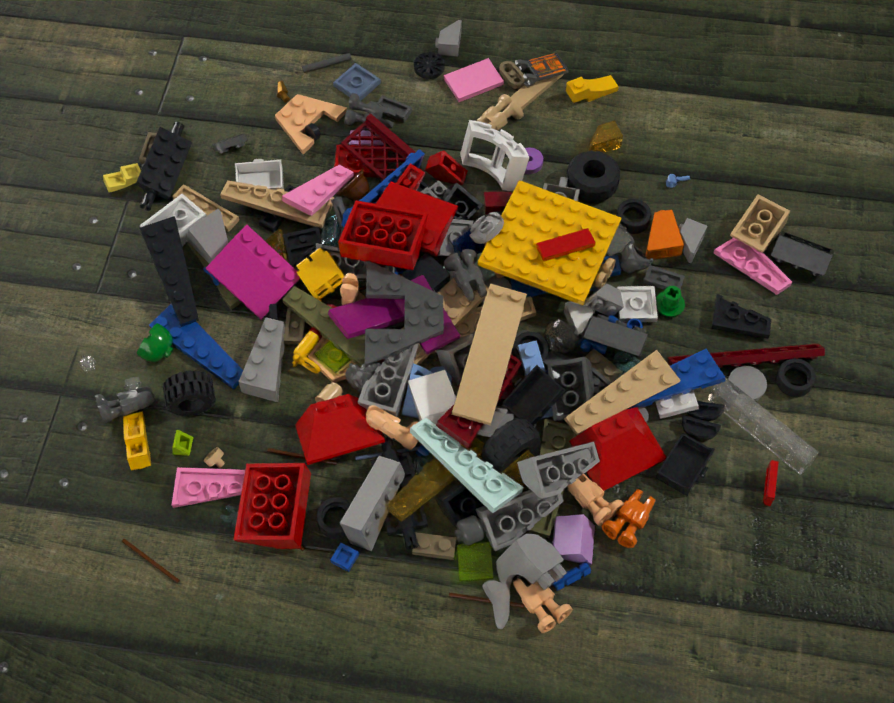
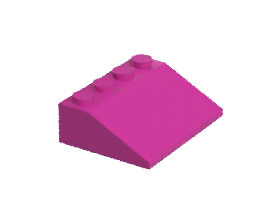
M248 225L205 268L260 320L269 312L270 304H277L300 279L297 274L298 271Z

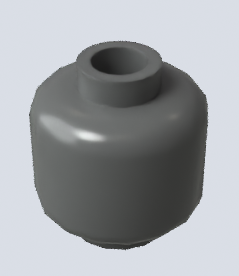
M472 515L458 521L457 530H454L458 542L462 541L465 545L469 546L484 539L486 528L481 518Z

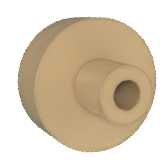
M216 447L203 461L209 467L215 464L218 468H221L225 464L221 459L224 452L219 447Z

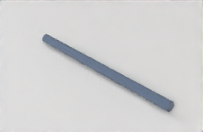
M420 446L414 447L412 450L406 448L399 449L397 452L417 451ZM383 452L355 456L356 460L379 457L382 456Z

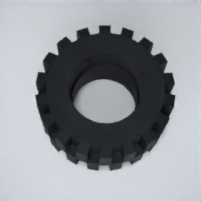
M197 370L182 371L167 378L166 382L163 383L166 409L171 414L193 416L204 413L215 405L216 398L213 380L206 372Z

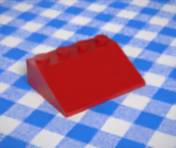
M391 181L376 203L428 213L420 251L427 252L435 257L439 253L458 208L457 205Z
M356 200L338 241L340 256L414 270L421 248L428 213Z
M305 463L246 464L234 541L278 549H301L311 472Z

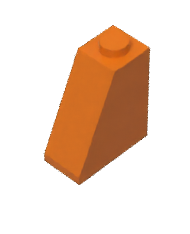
M673 210L655 212L645 257L649 260L651 258L655 260L680 256L684 244Z

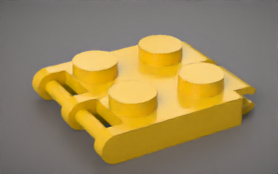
M319 248L310 255L313 261L305 258L296 266L300 270L297 274L314 298L322 301L321 299L330 292L333 293L334 289L343 283L342 279L345 274L329 251L326 250L324 252L322 248Z

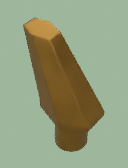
M280 81L277 85V98L282 99L286 103L290 98L287 95L288 91L284 82Z

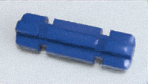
M584 562L578 568L575 567L567 571L566 575L559 581H555L552 585L556 590H560L565 585L568 586L581 579L582 576L585 577L590 574L591 568Z

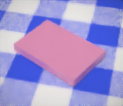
M489 58L444 75V81L458 102L504 85V80Z

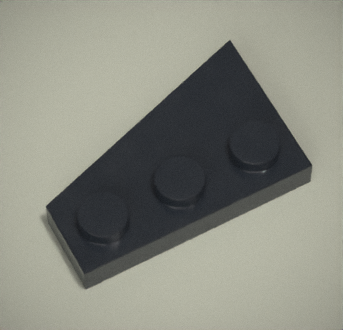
M716 295L711 329L769 338L772 319L751 309L746 310L738 306L739 303L734 301L729 302L723 299L722 295Z

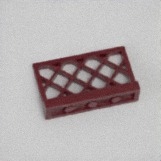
M371 113L366 117L364 123L341 142V145L382 181L386 178V173H392L398 168V162H405L410 153H415L412 148ZM367 128L371 132V136H361V131ZM351 140H359V147H351L348 143ZM361 140H371V147H361ZM373 140H381L384 143V147H373ZM361 151H371V158H363ZM373 151H384V158H373ZM386 151L396 153V158H386ZM373 162H384V169H376L373 166ZM386 162H396V169H386Z

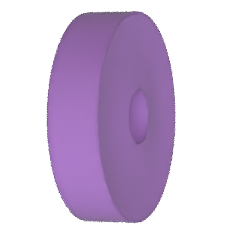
M525 148L529 160H531L528 161L525 174L537 173L543 166V155L535 148Z

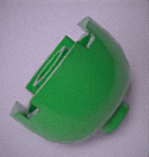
M157 323L151 328L149 336L144 338L137 351L138 356L150 362L160 361L164 357L168 358L174 349L171 347L173 337L170 331Z

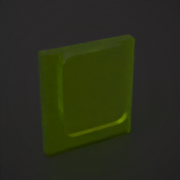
M331 341L315 353V356L335 373L351 360L341 349H337Z
M490 542L474 543L469 546L465 544L457 545L460 582L493 579Z

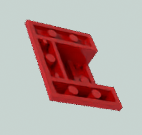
M346 394L329 400L319 401L307 408L295 424L307 465L385 442L382 432L372 428L367 423V409L358 404L359 398Z
M637 407L625 409L592 425L569 441L572 447L594 442L600 462L588 470L587 474L590 480L595 482L603 491L665 461L667 458Z

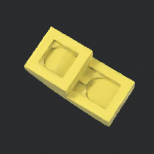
M138 163L121 166L120 172L103 175V181L108 192L117 191L136 183L141 170Z

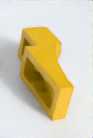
M611 75L597 79H583V77H579L567 82L566 92L573 103L583 99L590 102L617 92L619 86Z
M143 411L124 415V441L131 471L151 466Z

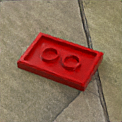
M336 145L334 167L341 165L353 171V177L361 169L364 170L365 177H377L342 145ZM350 145L351 147H359V145ZM361 151V156L363 158H371V151ZM373 151V158H384V151ZM386 151V158H388L389 151ZM373 162V166L376 169H384V162Z

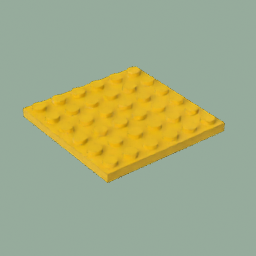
M519 180L501 215L504 219L503 228L498 235L487 242L477 266L583 306L621 222V217ZM587 228L596 242L594 247L547 261L542 260L536 248L538 242Z

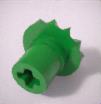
M669 286L664 292L658 294L656 306L659 315L663 314L666 318L669 316L675 318L677 315H681L685 308V301L678 287Z

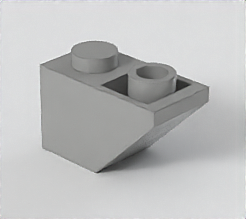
M609 284L604 285L592 294L584 303L585 306L607 316H613L624 308L621 291Z

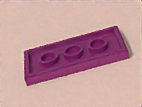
M424 275L411 280L432 290ZM393 299L405 319V299ZM444 308L443 334L431 337L423 343L419 342L426 355L460 338L459 332Z
M365 298L329 309L328 311L329 317L347 339L365 334V329H381L405 320L393 299Z

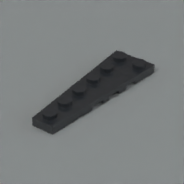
M175 216L140 227L141 235L180 326L199 321Z

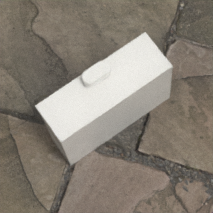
M255 159L253 162L235 163L236 182L266 186L272 190L284 189L281 160L264 161L263 159Z

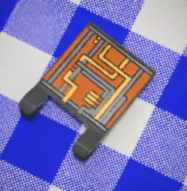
M558 53L526 61L521 59L515 60V65H520L518 68L521 72L528 67L532 73H527L523 76L525 80H528L524 82L526 87L533 85L536 81L569 73Z

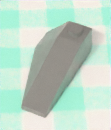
M419 344L410 346L409 349L398 354H392L389 358L385 359L376 368L372 377L363 385L358 404L365 409L375 405L398 417Z

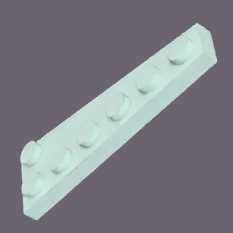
M427 418L410 427V433L492 513L522 493L523 487L506 474L497 472L489 462L480 460L476 457L477 454L475 452L466 450L461 446V443L438 428Z

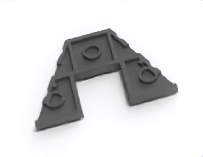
M367 261L366 298L405 299L404 329H365V367L381 359L385 360L392 354L401 353L419 342L423 343L431 337H437L443 334L444 331L443 295Z

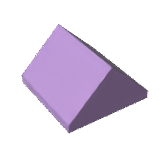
M584 514L557 516L554 524L553 546L564 560L581 564L586 562L591 566L595 525Z

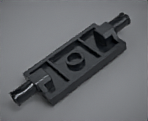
M180 122L174 123L171 132L162 127L158 129L135 183L136 186L141 187L144 191L140 208L144 209V206L147 204L146 211L151 210L154 200L158 197L169 200L192 142L181 137L185 126L181 123L178 128Z
M387 436V442L385 440L384 443H381L382 457L400 462L405 475L386 516L385 526L388 536L403 533L406 549H412L410 541H412L413 548L415 549L419 546L415 530L428 527V522L410 451L404 453L397 452L394 448L393 440ZM377 459L370 460L372 467Z

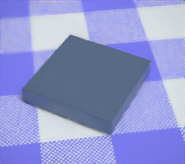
M355 63L333 82V86L349 97L352 93L358 94L361 101L381 84V79Z

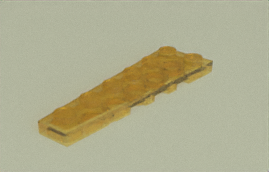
M478 438L474 439L469 448L461 444L466 450L475 452L477 454L476 457L479 459L483 458L482 449L485 444ZM434 457L387 504V510L402 522L453 482L456 477Z

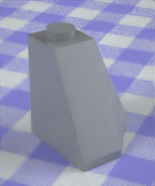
M219 208L190 227L186 235V240L209 264L228 244Z

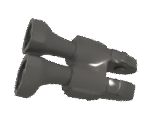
M356 93L350 95L349 108L365 111L367 114L363 115L347 110L344 119L345 124L351 125L354 122H365L366 117L371 113L387 128H393V122L381 118L382 115L396 117L397 111L373 101L365 104L360 101Z
M463 250L461 252V259L457 252L445 259V269L456 271L454 279L469 301L474 300L473 291L477 290L480 297L487 295L484 276L480 267L475 265L478 255L474 250ZM461 259H462L464 265L467 266L468 270H465V269L463 268L462 263H461Z
M150 386L118 393V399L113 401L106 400L102 394L95 395L104 424L111 422L122 414L128 415L139 409L147 408L155 401Z

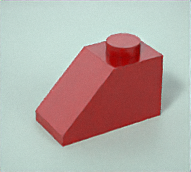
M444 150L429 156L425 171L436 180L452 184L458 183L459 185L464 184L468 172Z

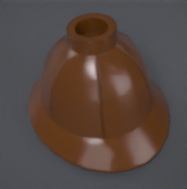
M361 169L335 195H344L352 201H359L369 193V183L364 176V170Z

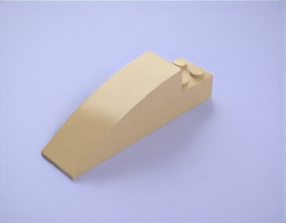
M490 284L452 415L491 426L523 312L526 293Z

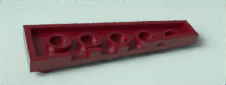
M512 354L510 355L498 401L522 364V361ZM453 405L437 421L436 426L466 448H469L484 424L452 415Z

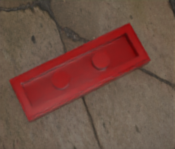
M587 228L538 242L536 248L542 260L547 261L594 247L596 242Z

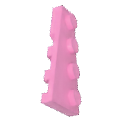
M338 165L282 196V201L312 216L353 178L354 172Z
M735 238L730 239L714 250L715 255L776 295L792 284V281L764 253Z
M177 467L171 505L173 508L239 496L242 492L245 470Z

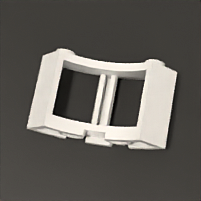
M469 120L460 153L462 164L487 172L496 179L502 190L514 191L518 181L523 180L529 161L526 149L521 143L517 144L513 140L514 137L501 129L499 132L492 129L490 124ZM473 137L484 139L496 145L492 160L469 153ZM505 153L509 158L507 170L502 167Z

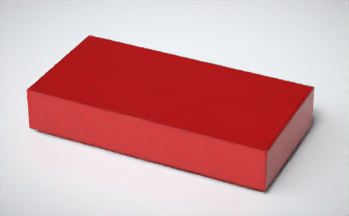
M771 460L766 469L763 505L771 506L775 499L779 461Z

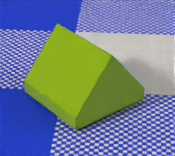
M176 430L172 448L173 455L189 456L193 437L180 430Z

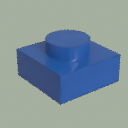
M340 543L330 561L332 564L349 572L358 558L359 552Z

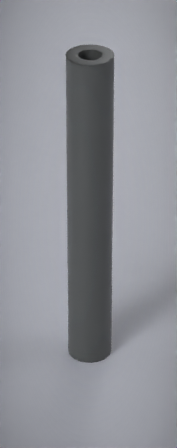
M347 53L302 66L303 72L351 60V54Z

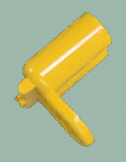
M309 331L295 348L292 364L293 367L300 364L312 373L318 374L321 371L320 367L308 358V355L319 340L318 335L314 332Z

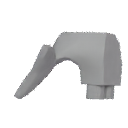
M525 534L517 539L496 561L500 582L489 580L482 585L486 595L493 604L494 617L498 629H503L508 621L510 586L516 575L525 577L531 584L538 582L543 590H546L555 581H559L567 574L560 565L564 561L562 556L552 544L539 535Z

